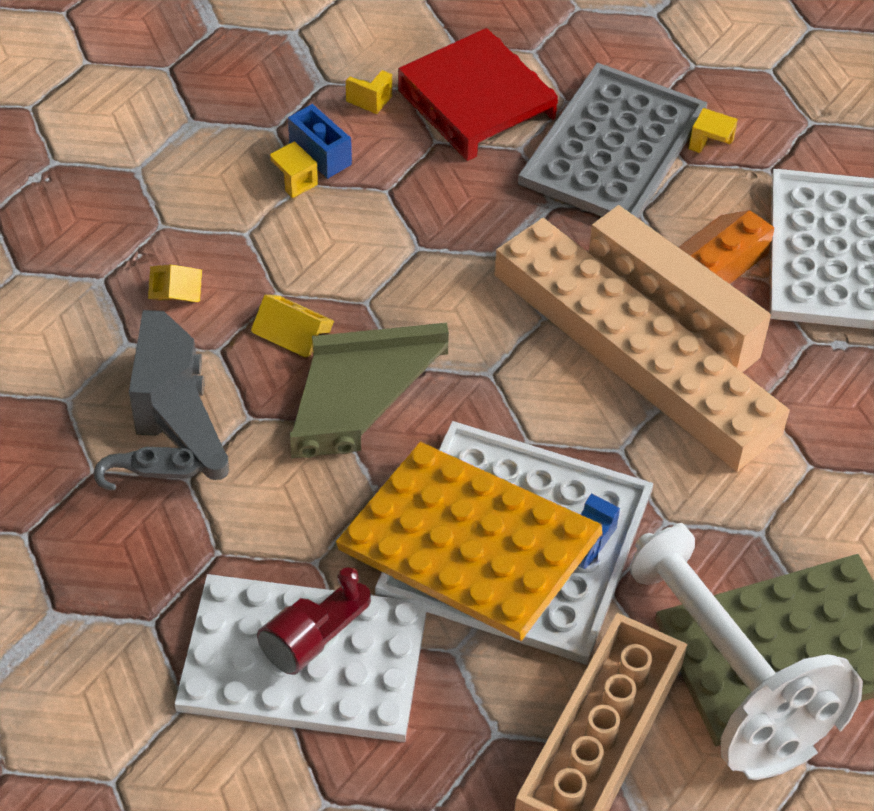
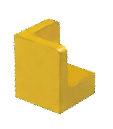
M381 70L371 83L349 76L345 81L346 102L378 114L392 97V74Z
M703 108L692 127L689 150L700 153L708 138L732 144L738 119Z
M295 141L270 154L271 161L284 173L285 192L291 198L318 185L317 162Z
M171 264L150 266L148 299L199 302L202 270Z

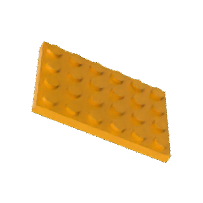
M420 441L336 540L338 550L522 641L602 535V524Z

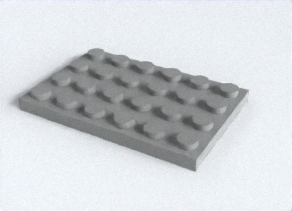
M596 63L519 174L518 184L602 217L620 205L639 219L690 138L692 127L703 108L707 109L708 102Z

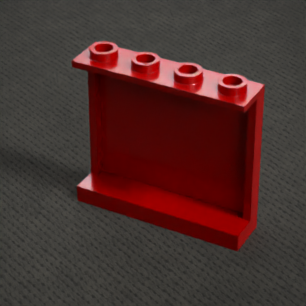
M484 28L398 68V91L466 161L477 157L479 142L541 112H544L552 120L556 119L558 104L556 92L549 88L538 77L536 72L530 70L520 60L519 56L509 50L502 40L496 37L488 28Z

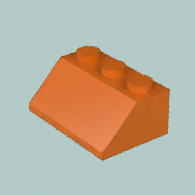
M750 210L720 215L678 248L731 284L769 254L775 227Z

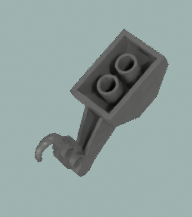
M143 310L129 396L136 435L157 436L163 432L178 448L143 447L126 454L117 453L102 458L96 464L93 473L94 480L103 489L112 491L116 489L114 483H110L104 478L105 472L110 468H125L139 476L185 479L194 476L198 472H203L211 480H221L229 473L228 456L200 396L204 395L205 387L204 375H200L202 370V354L196 353L194 338L164 311Z

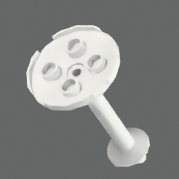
M676 524L655 534L646 533L637 540L635 544L637 551L634 553L630 563V573L638 583L646 585L659 583L664 580L751 691L731 715L721 736V757L732 771H742L748 779L752 780L781 775L815 756L818 752L813 745L826 736L834 725L839 731L844 729L861 701L863 680L846 658L829 654L806 658L775 673L687 563L695 548V537L684 524Z

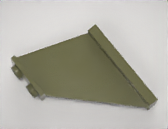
M447 323L312 336L313 360L294 428L290 432L291 458H312L318 455L348 454L361 451V436L439 355L448 354L449 331Z

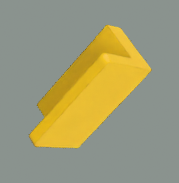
M264 295L251 332L303 357H310L313 351L312 336H317L319 333H330L334 320L280 295Z

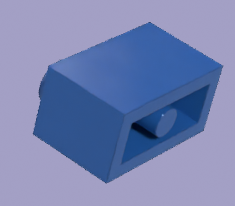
M311 104L288 117L289 144L295 141L317 162V170L327 179L352 165L351 137L315 105Z

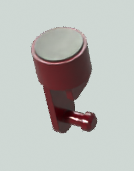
M351 567L341 569L337 574L338 583L341 587L319 605L309 599L300 598L292 606L283 608L258 630V643L265 656L273 665L286 674L296 675L324 650L325 645L369 607L371 603L370 590L366 585L357 583L359 576L356 569Z

